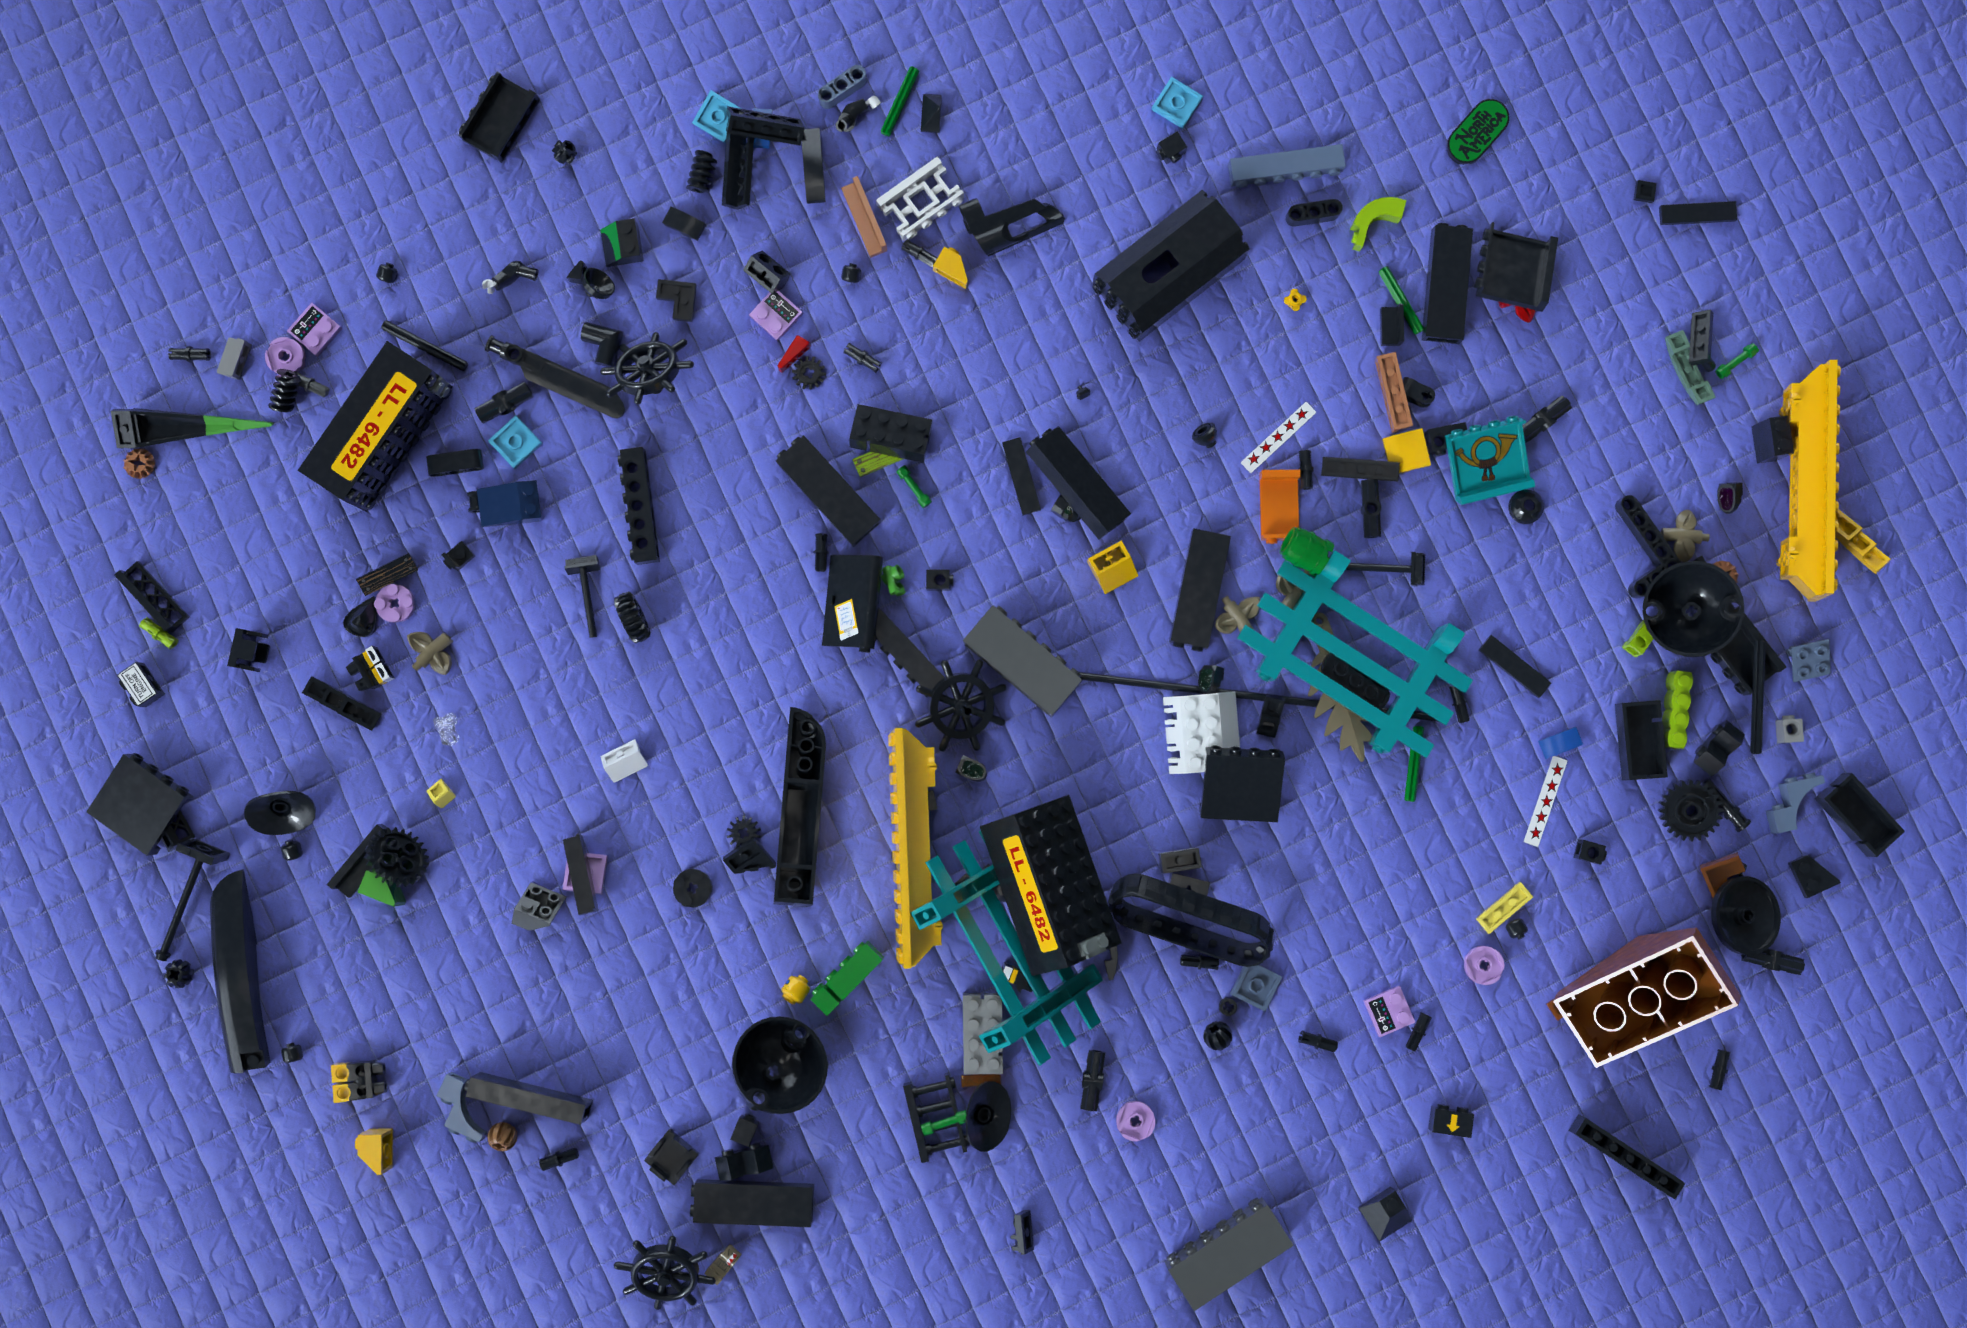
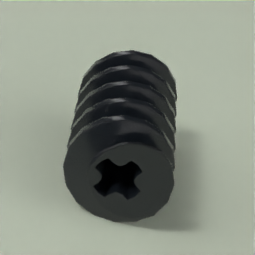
M696 150V156L693 158L694 163L691 165L692 171L689 172L691 178L687 180L689 185L686 186V189L696 193L710 192V189L705 186L712 185V182L707 179L714 177L709 171H715L716 168L711 163L716 164L717 160L707 151Z
M278 369L276 372L279 375L275 376V380L278 382L273 384L276 389H272L271 392L275 396L270 397L272 402L268 406L270 409L278 412H291L294 409L295 397L298 394L297 390L299 389L301 378L291 370Z

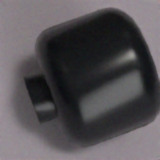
M387 262L386 264L379 265L376 277L386 283H394L398 271L394 268L393 264Z
M853 263L843 266L841 279L847 282L858 283L861 269L857 268V265Z
M287 840L281 846L284 860H295L303 855L301 844L298 841Z
M1520 918L1511 921L1505 927L1512 939L1518 938L1520 940L1528 932L1525 922Z
M294 1042L286 1044V1047L281 1050L284 1063L299 1061L303 1058L301 1046L294 1045Z

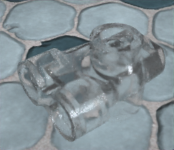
M448 713L444 717L433 719L434 728L438 730L442 744L449 746L456 744L459 740V735L455 731V725L457 724L456 714Z

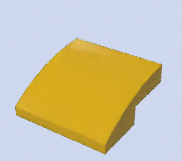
M1422 428L1382 439L1387 461L1400 462L1399 474L1431 466Z

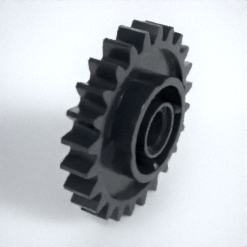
M1688 779L1687 784L1680 780V786L1673 783L1674 789L1667 788L1668 795L1662 794L1665 800L1659 801V804L1663 805V808L1658 809L1659 812L1663 813L1659 819L1665 820L1662 826H1669L1667 832L1672 833L1674 831L1673 836L1677 838L1681 835V840L1683 841L1687 837L1691 842H1693L1694 837L1700 841L1701 835L1708 838V831L1714 833L1713 826H1720L1717 823V819H1723V817L1719 816V813L1724 810L1718 807L1723 802L1716 801L1720 795L1717 793L1712 794L1714 788L1707 789L1708 784L1703 783L1701 785L1699 780H1696L1694 784L1691 779ZM1693 805L1695 807L1694 813L1687 815V808Z

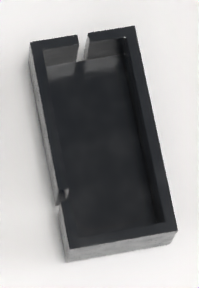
M857 404L849 445L850 448L866 451L868 440L870 441V452L924 463L932 430V419Z
M1661 701L1615 704L1622 780L1668 777L1663 721L1652 722L1654 718H1662Z
M1842 773L1830 784L1831 787H1827L1814 798L1852 841H1857L1855 843L1856 846L1866 857H1878L1905 832L1853 773Z

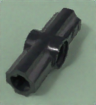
M523 382L508 391L503 390L492 396L491 400L474 409L478 418L484 424L499 415L511 413L516 409V406L534 396L527 383Z
M1562 395L1549 406L1542 408L1531 417L1532 419L1522 425L1525 443L1532 440L1541 431L1547 430L1557 422L1558 418L1572 409L1570 401Z
M1362 480L1361 514L1363 515L1364 538L1381 537V504L1379 502L1378 480ZM1368 504L1374 506V508H1375V512H1374V513L1368 512V510H1367V505H1368Z
M1767 949L1755 955H1741V961L1761 965L1763 968L1779 972L1781 970L1801 975L1805 967L1804 959L1785 955L1784 952Z
M1098 1050L1088 1051L1086 1070H1084L1082 1079L1083 1092L1080 1109L1097 1111L1099 1094L1102 1090L1104 1079L1105 1052Z

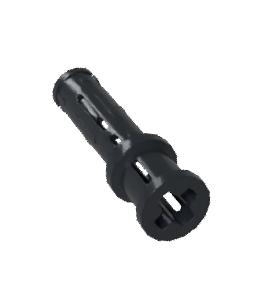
M1711 779L1703 782L1708 784L1707 789L1714 788L1712 794L1717 793L1720 795L1716 799V801L1723 802L1719 805V808L1724 810V818L1731 821L1736 827L1735 830L1737 832L1742 831L1751 823V820L1746 819L1740 812V808L1736 805L1734 806Z

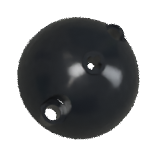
M1688 561L1670 566L1655 577L1646 591L1642 615L1652 638L1666 650L1686 657L1706 656L1724 648L1737 635L1744 618V599L1739 586L1727 572L1710 563ZM1730 603H1737L1740 607L1739 612H1730L1728 608ZM1650 606L1655 607L1658 611L1654 617L1646 614V609ZM1690 606L1693 607V610L1696 609L1697 613L1693 614V617L1686 614V610Z
M778 1016L762 1019L751 1025L742 1034L734 1049L731 1068L734 1083L739 1093L746 1100L749 1109L754 1111L760 1110L770 1114H788L808 1106L820 1094L826 1081L828 1062L824 1046L811 1028L798 1020ZM795 1030L800 1031L803 1037L798 1038L795 1035ZM770 1070H773V1071H774V1072H773V1076H770V1075H769V1074H770ZM753 1096H756L761 1101V1104L755 1103Z

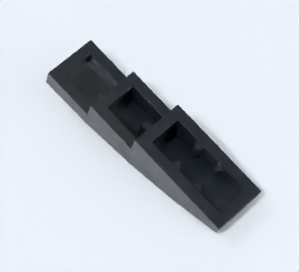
M820 128L804 129L802 154L807 204L826 202Z
M314 676L310 677L302 691V694L371 731L381 716V713Z

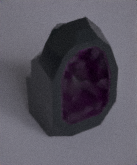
M1741 482L1719 484L1717 500L1720 509L1724 513H1733L1738 509L1741 503V496L1743 495V485Z

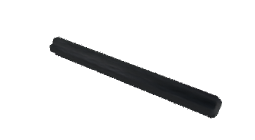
M1764 640L1754 641L1750 752L1752 754L1762 753L1766 645Z

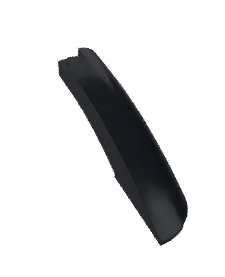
M790 707L774 904L810 907L813 905L826 739L821 725L813 716L795 707Z
M244 869L224 877L215 887L210 901L214 980L223 1039L231 1073H244L246 1070L266 1068L271 1063L260 1003L256 952L257 939Z

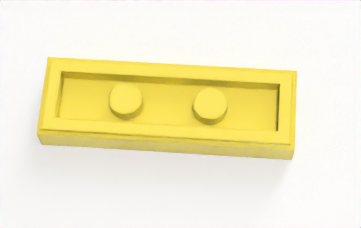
M1518 882L1480 914L1476 920L1490 934L1530 901L1533 896L1521 882Z

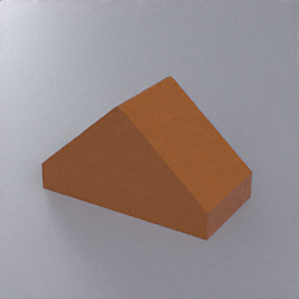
M1696 927L1636 937L1560 990L1553 1002L1597 1068L1739 1005L1742 996Z

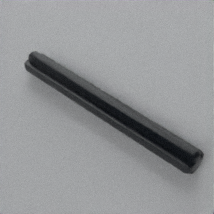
M387 320L381 326V329L461 371H465L468 366L465 360Z

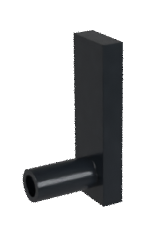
M1711 309L1692 313L1689 363L1691 366L1701 364L1707 372L1713 371L1716 367L1715 362L1711 358L1714 314Z

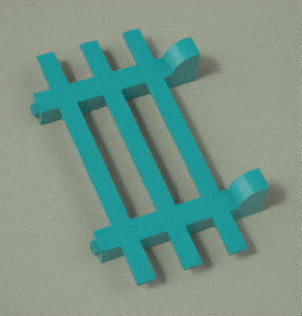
M1336 550L1329 553L1328 557L1330 559L1319 575L1316 574V577L1309 576L1285 560L1276 574L1304 592L1293 610L1266 592L1263 594L1257 606L1284 623L1274 641H1270L1247 625H1244L1237 639L1264 655L1255 670L1259 674L1258 677L1266 682L1274 681L1282 668H1285L1378 727L1369 741V744L1373 746L1372 749L1377 753H1389L1398 740L1427 758L1434 744L1407 728L1406 724L1416 708L1443 725H1447L1454 712L1426 695L1425 692L1437 675L1463 693H1466L1473 679L1444 662L1466 633L1450 623L1437 627L1424 649L1331 590L1333 584L1340 578L1351 562L1347 557ZM1321 604L1327 605L1415 661L1416 664L1406 681L1311 622ZM1302 635L1395 693L1397 696L1387 713L1385 714L1292 655L1291 653Z
M979 831V834H980V836L982 837V839H983V841H984L982 832ZM963 840L952 848L969 878L955 886L940 857L937 855L925 863L939 886L942 895L910 913L919 930L954 913L1011 1015L1009 1019L979 1035L987 1052L991 1053L1009 1046L1023 1037L1038 1066L1048 1061L1051 1056L1035 1028L1049 1019L1064 1048L1077 1039L1061 1012L1064 1007L1073 1001L1089 1030L1101 1023L1086 992L1102 982L1103 979L1094 963L1080 969L1076 973L1073 972L1071 967L1056 970L1062 982L1050 991L1040 974L1032 976L1017 932L992 889L1000 884L993 864L982 870L967 842ZM979 896L1037 998L1025 1008H1023L966 906L967 903Z

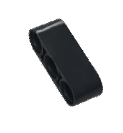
M1337 199L1296 204L1290 207L1285 220L1292 227L1330 222L1338 218L1343 206ZM1328 208H1335L1337 213H1331ZM1310 210L1317 211L1318 216L1311 215ZM1291 213H1297L1300 218L1294 219Z
M468 449L426 456L428 475L430 477L484 469L481 449Z

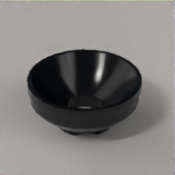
M588 268L582 275V284L585 293L589 297L607 299L614 293V283L603 271L596 268Z
M1518 491L1509 500V514L1518 523L1531 524L1541 517L1544 510L1543 500L1535 491ZM1526 500H1531L1534 503L1533 510L1528 511L1524 508Z

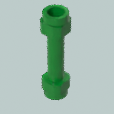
M1754 343L1745 346L1741 354L1726 365H1720L1715 370L1716 375L1720 379L1728 377L1731 374V370L1748 357L1753 358L1759 352L1758 347Z
M905 465L896 471L901 480L904 479L918 498L917 502L923 509L932 503L927 494L924 495L910 476L911 472Z
M961 1110L956 1112L954 1116L933 1123L928 1121L921 1124L924 1136L933 1134L934 1130L958 1122L959 1124L965 1123L967 1111Z

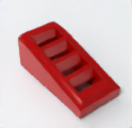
M796 335L777 365L779 371L783 373L811 347L810 342Z

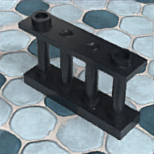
M949 1072L945 1073V1081L917 1088L916 1086L912 1087L911 1082L903 1084L921 1163L929 1162V1156L934 1152L962 1146L963 1153L967 1152V1146H970L967 1134L963 1133L962 1125L959 1122L934 1131L957 1126L960 1138L930 1145V1143L926 1144L921 1128L920 1117H923V1114L951 1107L953 1108L954 1115L958 1112L953 1092L956 1084L954 1077H950ZM948 1088L950 1100L922 1107L920 1105L917 1106L915 1098H918V1095Z

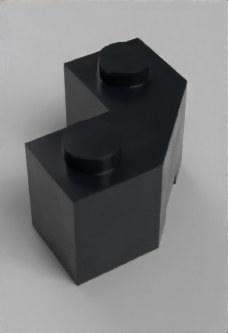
M1728 720L1721 725L1717 724L1703 745H1700L1695 751L1694 763L1710 776L1716 774L1726 765L1728 755L1742 745L1745 736L1743 732Z
M754 1143L749 1145V1148L733 1151V1149L724 1150L722 1155L715 1157L719 1181L733 1180L746 1174H760L773 1169L769 1145H760V1143Z

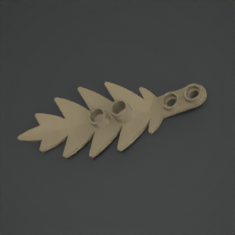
M1317 612L1311 622L1334 636L1326 615ZM1316 619H1320L1322 624H1318ZM1318 644L1319 653L1311 664L1313 668L1321 664L1325 656L1330 653ZM1310 685L1308 696L1311 697L1319 690ZM1323 693L1316 707L1314 718H1318L1335 706L1328 718L1324 736L1327 737L1343 726L1339 743L1340 751L1351 746L1360 762H1363L1365 756L1364 742H1369L1372 735L1360 721L1367 720Z

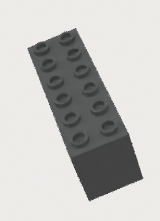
M992 605L963 639L964 645L1052 718L1081 683V674L1074 668L1070 670L1066 667V661L1060 656L1054 657L1051 654V649L1044 643L1040 645L1036 641L1037 637L1029 630L1027 632L1021 629L1022 625L1016 619L1010 620L1007 617V612L998 605L996 608Z
M1262 1197L1251 1200L1248 1203V1207L1243 1210L1242 1208L1236 1210L1231 1218L1219 1221L1215 1225L1216 1228L1211 1231H1204L1199 1235L1200 1238L1195 1242L1189 1241L1183 1246L1184 1249L1178 1253L1175 1251L1169 1254L1167 1260L1164 1261L1169 1273L1194 1311L1294 1246Z

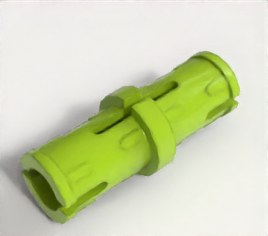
M148 617L144 618L139 624V627L152 635L154 640L160 641L170 650L179 641Z

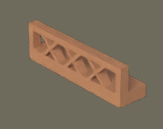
M856 176L853 178V183L841 187V190L869 257L872 258L887 252V245L860 180Z
M1396 352L1379 355L1375 359V364L1391 432L1397 433L1400 429L1413 426Z

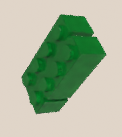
M862 941L853 950L855 954L852 957L848 955L839 964L841 968L838 971L834 969L825 978L828 982L825 985L820 983L812 991L814 996L810 1000L826 1016L884 959V956L869 941L865 944Z

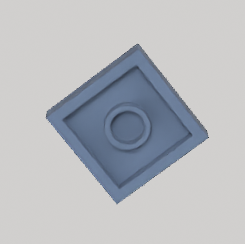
M1260 965L1243 966L1230 994L1266 1012L1282 976Z

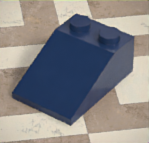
M536 480L477 489L481 527L540 522L541 511Z

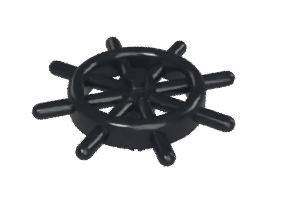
M654 332L651 341L637 344L631 348L621 344L619 349L623 354L616 362L615 367H604L600 370L602 375L615 374L618 382L607 390L606 396L612 397L623 390L628 394L635 395L634 403L639 405L642 402L643 395L658 394L663 388L671 393L674 392L675 386L671 382L676 378L679 369L693 368L694 366L693 361H679L676 352L687 345V340L681 339L670 346L660 342L659 333ZM667 358H669V362L662 363ZM626 373H632V374H630L628 377L625 378V374H626Z
M980 659L976 661L971 674H953L948 661L943 660L941 666L946 677L941 679L933 690L921 685L916 687L918 693L929 697V715L917 720L915 726L920 728L933 722L936 728L944 734L939 745V750L942 752L946 750L951 738H969L973 749L978 751L981 747L976 735L984 730L989 722L1000 726L1005 725L1003 718L993 715V696L1005 691L1007 687L1005 684H1000L989 689L978 678L983 666V661ZM967 682L961 695L957 683ZM976 685L982 693L969 698L973 686ZM950 687L954 698L942 693ZM984 700L983 710L972 706ZM939 701L950 705L949 707L938 711ZM953 713L947 727L941 721V718ZM970 714L980 717L973 725L970 717H972ZM960 716L965 729H955Z
M675 1236L669 1237L667 1245H653L647 1248L640 1241L635 1240L632 1244L639 1253L635 1256L633 1263L619 1261L614 1263L615 1269L631 1272L633 1284L625 1287L623 1293L629 1295L638 1290L644 1296L655 1300L654 1308L656 1310L661 1309L663 1301H675L682 1298L694 1306L697 1300L691 1292L695 1289L697 1283L713 1285L716 1282L714 1277L699 1275L698 1262L707 1258V1252L702 1251L692 1255L688 1251L675 1246ZM649 1262L653 1267L644 1266V1264ZM686 1268L689 1273L681 1272L680 1270ZM642 1274H647L650 1276L644 1278ZM678 1280H684L685 1282L681 1284Z

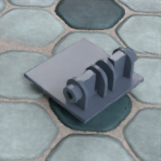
M1829 639L1790 646L1786 650L1787 656L1792 657L1793 682L1831 674Z

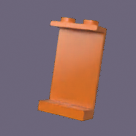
M1300 469L1261 470L1259 473L1261 541H1266V544H1277L1278 541H1284L1286 535L1293 527H1299L1298 479L1300 478Z

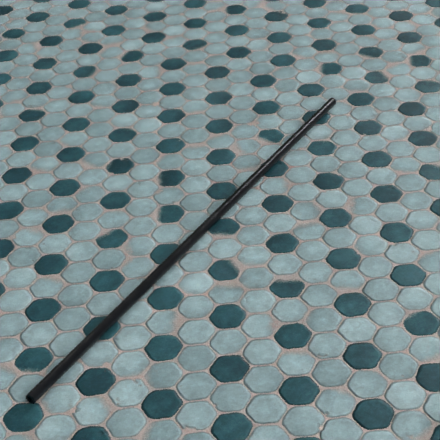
M1079 672L1081 674L1080 678L1086 681L1202 694L1199 686ZM1217 688L1215 693L1235 691L1236 698L1264 701L1266 696L1263 693ZM1275 695L1285 698L1284 704L1317 707L1319 700ZM1382 708L1379 710L1386 714L1389 708ZM1414 711L1411 719L1437 721L1425 712Z

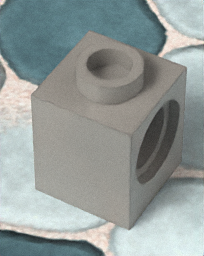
M1795 715L1782 716V720H1775L1777 743L1804 742L1802 719H1795ZM1788 725L1792 727V732L1790 734L1787 731Z

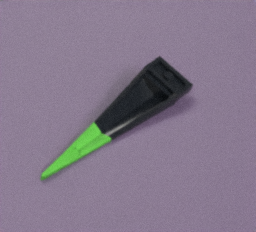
M139 408L111 410L117 448H139L207 435L270 427L274 424L264 421Z

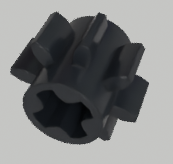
M558 140L552 149L555 160L562 164L566 161L571 164L577 155L574 144L567 140L563 143Z

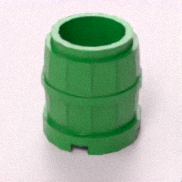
M1293 527L1286 535L1279 553L1282 555V558L1292 563L1293 566L1307 570L1309 574L1316 577V574L1319 575L1330 559L1328 552H1333L1334 542L1328 539L1324 540L1312 531L1301 527Z

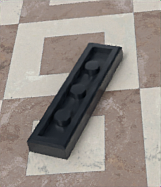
M1736 201L1659 206L1660 225L1735 222L1737 220Z
M1021 438L1002 442L1022 516L1041 511Z
M1322 457L1321 476L1398 482L1400 462Z
M1490 635L1479 648L1482 654L1537 698H1540L1550 686L1551 682L1494 636Z

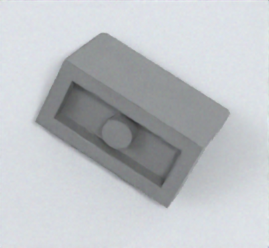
M228 338L217 373L239 380L251 344L239 338Z

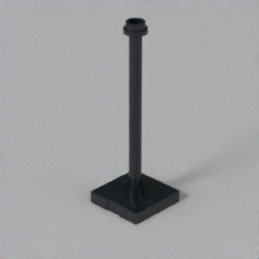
M198 839L178 843L175 851L193 857L196 860L162 947L155 952L156 959L167 961L171 956L168 951L203 862L214 865L227 861L230 855L229 852Z

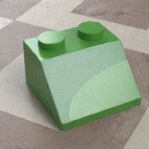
M366 870L358 893L393 907L405 905L406 899L401 887L397 888L396 883L389 886V881L387 880L382 883L381 876L375 878L376 872Z

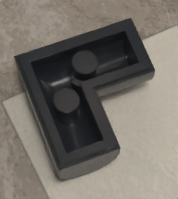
M585 322L581 330V340L599 345L595 364L614 367L624 332Z

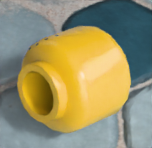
M801 975L798 977L790 976L781 988L782 997L793 1005L802 1003L810 992V987L807 984L809 981Z

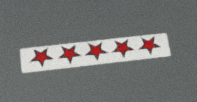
M1305 402L1254 449L1241 464L1252 473L1303 426L1316 411Z
M1556 756L1552 757L1524 839L1525 843L1536 847L1539 846L1567 764L1565 759Z

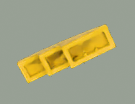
M1838 509V512L1835 513V520L1838 521V531L1835 532V537L1860 562L1877 574L1891 559L1876 547L1877 543L1862 532L1863 528Z

